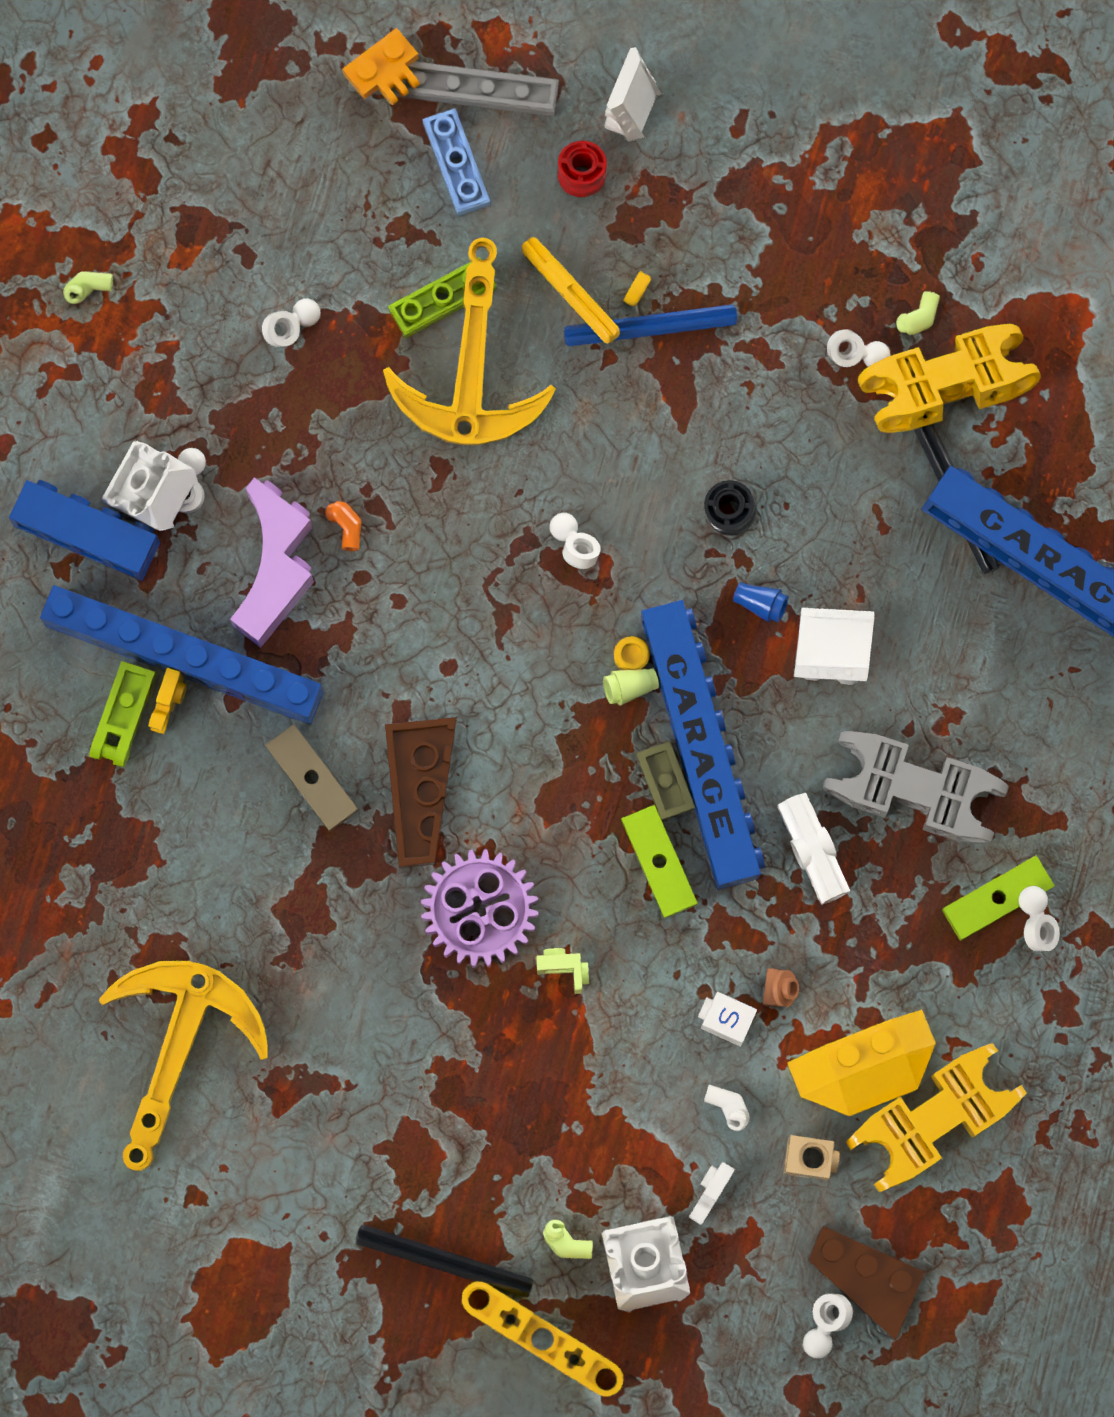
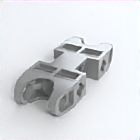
M854 731L840 733L837 741L838 744L851 749V754L860 760L862 768L861 773L853 778H843L842 781L826 778L823 790L853 808L884 818L892 801L927 813L922 829L924 831L954 841L979 844L992 843L994 832L982 827V822L976 820L972 815L970 809L971 801L978 797H988V794L1005 797L1009 786L1004 781L979 767L948 757L943 763L941 772L937 773L904 762L908 744L871 733ZM888 751H891V752H890V755H889V758H888V761H887V764H886V767H885V770L882 771V768H883V765H884V762H885V759H886V756H887V752H888ZM959 773L954 791L951 793L956 775ZM881 782L875 802H872L877 784ZM947 804H949V807H948V810H947V814H946L944 823H943V825H942L941 823H942V820H943V816H944V813H945Z

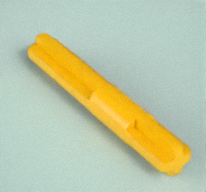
M531 237L522 244V253L604 343L609 344L620 335L619 327L537 238Z

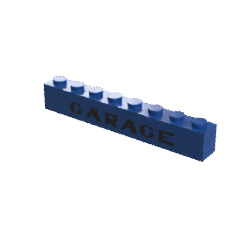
M950 465L921 510L1114 637V569L1104 567L1094 561V557L1087 550L1080 547L1075 548L1064 541V537L1055 529L1045 528L1034 521V517L1028 511L1022 508H1014L1005 502L1004 497L998 491L992 488H984L975 482L974 477L966 470L956 469Z
M53 585L40 616L41 621L47 628L166 671L167 668L180 671L187 680L309 725L312 724L324 694L322 684L55 585Z
M683 600L641 610L642 626L658 677L688 789L695 806L696 817L716 888L721 890L758 880L761 875L760 869L765 868V863L760 847L754 848L750 835L755 833V828L750 812L744 814L740 800L745 799V793L741 779H734L730 767L736 765L732 747L730 744L724 745L721 732L726 731L725 722L721 710L715 711L711 698L716 697V691L712 677H705L701 665L706 663L703 645L701 642L695 643L692 630L697 629L692 608L685 609Z

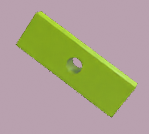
M471 262L388 305V310L405 339L464 308L463 298L466 269ZM495 282L493 286V292L497 290V285ZM475 283L472 286V291L476 295H481L485 292V287L481 283ZM446 293L448 298L440 300L437 298V295Z
M655 804L621 818L663 918L666 919L698 904ZM656 857H662L666 861V865L662 868H657L653 865L652 861Z
M1037 855L944 907L942 911L957 937L962 941L1020 907L1019 895L1025 888L1037 886L1047 892L1054 888L1055 885ZM992 894H1001L1004 899L1003 904L994 903Z

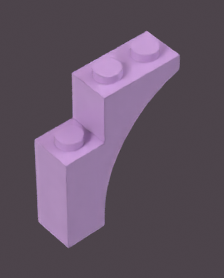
M254 477L246 487V491L261 521L263 534L262 557L255 582L246 599L230 618V621L236 630L261 648L314 583L312 574L309 572L312 568L296 555L292 559L290 558L291 554L312 530V524L308 518L310 513L303 506L295 501L290 505L280 497L282 492L268 480L261 483Z

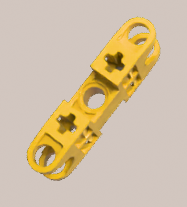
M1013 324L987 326L956 336L954 353L925 361L918 347L888 356L867 367L858 377L861 390L865 393L876 392V394H886L894 398L893 401L888 403L889 406L881 409L875 415L874 420L878 430L885 433L914 430L943 421V404L974 396L978 408L983 409L1012 400L1032 389L1041 378L1037 366L1034 364L1023 365L1022 362L1014 363L1004 358L1009 355L1010 350L1015 349L1022 343L1024 338L1020 328Z
M993 1043L961 1055L933 1074L930 1078L940 1093L913 1111L909 1110L901 1097L897 1098L872 1115L845 1142L850 1150L861 1143H864V1145L878 1143L888 1150L890 1165L884 1172L885 1177L874 1184L878 1192L911 1180L942 1159L932 1142L960 1123H962L971 1138L1003 1118L1027 1094L1022 1085L1011 1092L1008 1089L1002 1092H995L984 1084L982 1079L984 1066L989 1062L988 1058L998 1052Z
M474 1282L464 1289L462 1304L466 1311L476 1319L600 1396H611L621 1389L623 1374L621 1369L613 1362L486 1283ZM475 1290H484L490 1296L489 1304L482 1310H475L469 1305L470 1294ZM510 1314L516 1318L515 1323L512 1325L506 1322V1317ZM538 1329H547L553 1335V1344L547 1350H538L532 1344V1335ZM573 1354L579 1357V1362L575 1365L569 1361L570 1356ZM610 1369L615 1373L617 1382L611 1390H602L597 1386L595 1377L599 1370Z

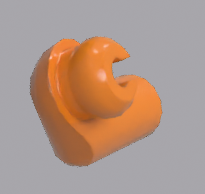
M337 501L329 504L326 507L325 515L328 521L337 523L343 529L342 550L359 551L361 519L345 502Z

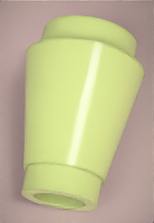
M653 668L611 671L610 675L603 677V686L608 702L610 704L618 703L620 706L659 688L658 677Z

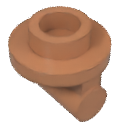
M768 968L762 1005L769 1007L790 1006L799 994L797 979L789 970Z

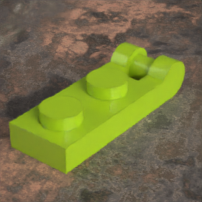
M121 661L93 739L89 757L101 760L103 757L113 760V765L123 768L126 766L132 743L157 675L155 671ZM109 734L121 737L118 747L107 744Z

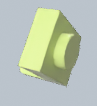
M552 948L543 950L544 955L536 956L537 975L573 973L575 994H582V985L589 984L588 962L581 963L580 953L565 954V949Z

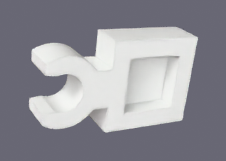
M724 1162L721 1163L718 1169L711 1165L700 1183L706 1189L689 1218L702 1225L735 1171L734 1168Z

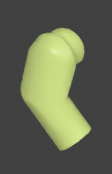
M80 272L64 287V298L71 304H77L82 302L94 290L112 291L113 274Z
M923 292L919 309L908 313V315L901 314L897 318V329L901 333L907 332L909 335H916L929 329L933 325L940 296L933 292Z

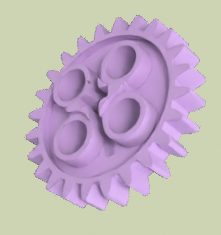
M484 849L481 859H476L473 850H469L467 861H463L458 854H455L456 865L451 867L448 863L442 862L445 874L442 876L433 872L431 875L437 883L436 886L425 885L424 887L425 891L432 895V898L421 900V905L430 908L431 911L422 914L421 917L423 921L433 922L425 932L427 935L438 934L433 942L435 948L444 943L447 945L444 951L446 958L454 951L458 953L457 964L459 965L466 957H470L472 968H475L478 959L484 958L488 968L491 967V958L497 956L503 964L505 963V951L508 950L511 954L518 955L515 946L516 942L524 945L528 944V940L523 935V932L535 931V926L529 923L528 919L537 918L538 912L529 909V906L536 904L538 897L527 896V893L534 888L533 882L522 884L521 881L525 878L526 871L522 870L515 874L513 870L516 861L511 860L507 865H503L502 853L500 852L494 861L489 860L487 849ZM487 876L496 878L499 882L498 889L494 893H484L479 888L481 879ZM453 891L462 892L466 896V902L460 908H451L445 902L449 893ZM504 894H509L510 896L506 901L488 906L485 916L480 917L477 912H474L456 923L450 922L452 917L472 911L475 901H480L482 905H486ZM508 909L514 915L513 922L504 927L497 925L493 917L498 910ZM466 924H475L480 928L481 934L475 941H466L461 937L460 931Z

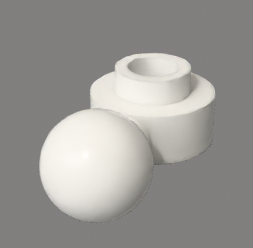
M301 299L294 305L293 313L278 311L269 314L262 324V333L265 340L274 347H284L293 344L299 336L300 325L309 327L318 322L321 314L319 305L314 300ZM276 324H279L281 327L280 335H277L275 332Z
M844 329L835 332L827 343L829 357L842 367L854 366L861 359L869 367L891 356L886 344L875 341L865 346L861 337L851 330ZM848 341V349L844 352H840V344L842 342Z
M187 448L178 457L179 461L194 468L196 475L200 474L205 468V456L196 448ZM200 483L192 486L190 490L191 495L184 501L179 512L193 513L202 506L205 496Z
M559 513L555 515L550 522V532L557 540L566 541L563 548V557L566 562L579 569H587L594 566L600 553L598 541L589 534L577 533L578 524L571 514Z
M1029 886L1019 895L1021 909L1030 915L1025 924L1024 938L1028 947L1033 951H1051L1059 941V926L1054 917L1044 914L1048 904V897L1045 891L1037 886Z
M825 1294L815 1302L813 1318L818 1327L807 1332L803 1339V1348L810 1357L823 1358L827 1356L832 1349L831 1332L841 1331L850 1324L853 1310L846 1297L840 1294ZM835 1306L839 1309V1316L837 1319L833 1315V1309Z

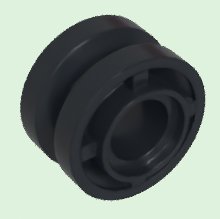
M733 480L722 481L715 484L705 497V513L710 525L717 532L728 536L739 535L748 530L753 524L756 517V505L752 493L744 484ZM733 501L740 505L734 514L727 515L721 512L723 505L727 502Z

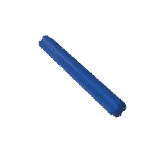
M731 304L615 319L612 321L619 327L620 335L615 340L735 325L737 323V311L735 305ZM587 323L569 325L564 328L567 346L603 342Z

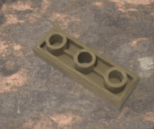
M295 724L265 745L329 832L359 811ZM316 774L319 778L316 783L308 784L306 782L307 776Z

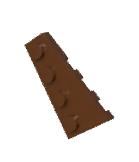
M457 717L385 724L399 868L436 864Z

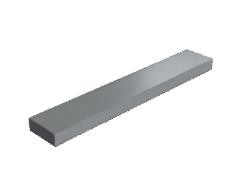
M353 54L352 61L355 60V59H356L357 57H359L360 55H359V54ZM414 62L408 66L420 83L418 87L413 89L406 80L402 81L409 91L403 98L546 116L555 115L559 86L558 79ZM349 82V84H348V89H349V91L358 92V91L353 87V85ZM395 88L391 89L396 97H402ZM376 90L374 93H372L382 95L379 90Z

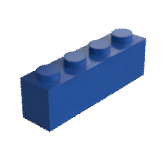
M26 480L9 516V520L14 527L143 581L160 545L157 535L153 534L155 530L152 527L139 521H135L134 525L122 521L123 516L109 508L103 507L102 511L89 506L90 502L76 494H70V497L57 493V487L46 481L38 480L36 484Z

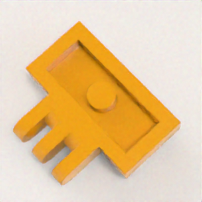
M397 28L342 69L343 75L364 100L376 90H379L387 101L394 105L398 102V99L391 89L395 88L404 97L409 91L403 84V80H406L413 89L420 85L418 79L408 68V66L419 59L418 52Z

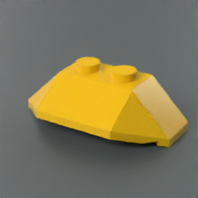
M919 1010L890 1019L826 1044L787 1062V1065L801 1098L850 1117L918 1090L936 1042L923 1011Z

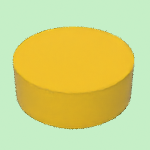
M640 271L623 302L636 307L651 281L650 276Z
M630 636L623 638L617 643L614 649V662L620 670L644 669L648 664L649 648L642 639Z

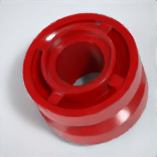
M575 141L564 147L558 158L557 173L558 182L562 189L575 197H589L600 191L606 180L607 159L605 153L599 146L589 141ZM579 166L587 167L589 170L586 172L577 171L575 168Z

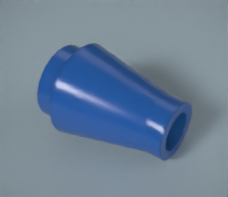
M742 582L738 584L733 597V602L742 605L768 623L772 620L778 623L781 621L789 601V596L782 594L781 589L748 585Z

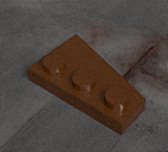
M822 1226L807 1261L895 1341L925 1272Z

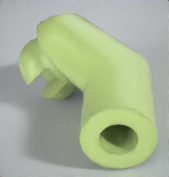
M551 1220L546 1224L543 1232L545 1242L558 1257L592 1259V1241L573 1240L564 1228V1223L560 1220Z

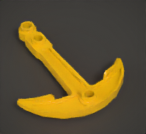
M488 238L474 240L468 250L471 264L466 269L463 298L465 318L452 406L447 407L425 401L426 395L403 382L389 367L383 370L392 398L399 409L421 430L435 437L460 445H482L509 438L530 425L543 412L556 388L550 385L531 398L508 405V410L485 411L482 409L487 313L492 305L495 276L492 264L497 255L495 244ZM480 248L486 249L489 257L485 260H480L476 257L475 252ZM475 283H481L485 287V292L481 295H476L472 291V286ZM461 422H467L471 426L470 433L461 434L458 431V425Z
M159 961L132 970L119 978L99 999V1002L104 1006L126 997L152 995L153 990L177 994L175 1008L148 1093L141 1100L130 1131L132 1142L123 1151L124 1164L131 1170L143 1171L153 1162L154 1154L152 1148L160 1142L171 1111L170 1101L209 1006H213L232 1016L230 1021L247 1036L260 1059L268 1058L266 1031L259 1012L242 988L220 971L209 966L191 961ZM197 975H203L205 985L199 989L195 988L192 984L193 978ZM147 1114H153L156 1118V1123L151 1128H147L143 1124V1119ZM135 1149L142 1150L144 1154L143 1160L139 1163H134L131 1160V1153Z

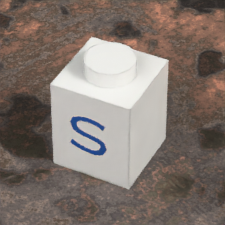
M717 992L714 1000L706 997L698 1018L704 1020L701 1029L741 1047L757 1009Z

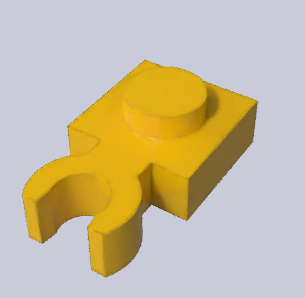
M170 668L166 669L156 698V706L148 724V727H151V731L165 734L170 714L173 712L175 704L183 702L187 684L183 683L184 677L180 671Z

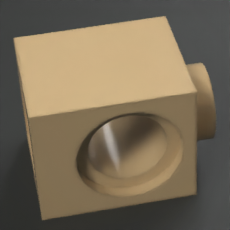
M790 1135L788 1137L783 1174L827 1181L830 1178V1172L837 1173L840 1151L834 1150L835 1141ZM813 1148L821 1153L822 1164L820 1167L813 1169L804 1164L802 1157L805 1150Z

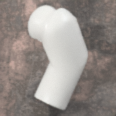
M708 1086L704 1102L722 1108L730 1129L734 1131L743 1130L749 1123L750 1115L742 1096L716 1086Z

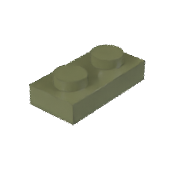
M670 741L636 753L652 800L662 822L695 810L693 800Z

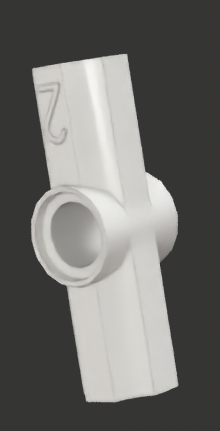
M806 793L786 799L778 804L777 808L792 839L790 842L794 855L801 869L806 870L817 898L822 905L850 893V889L835 858L837 853L832 839L826 828L821 827L816 812L809 801L810 799Z

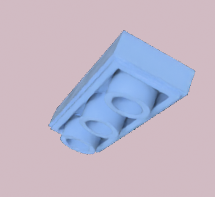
M454 108L424 118V128L457 216L490 206L489 196L456 109ZM453 158H460L462 160L458 164L451 162Z

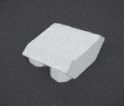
M636 47L630 48L605 112V116H607L605 128L623 135L628 142L645 138L642 130L656 96L663 95L656 85V81L650 75Z
M134 441L104 493L102 501L159 531L174 528L173 521L192 486L198 484L195 469L166 452H159L145 443Z
M801 608L794 677L814 681L834 679L838 680L841 684L853 685L858 681H867L874 612Z
M664 1217L602 1232L619 1310L631 1312L634 1309L675 1300L682 1301L691 1294L674 1217Z

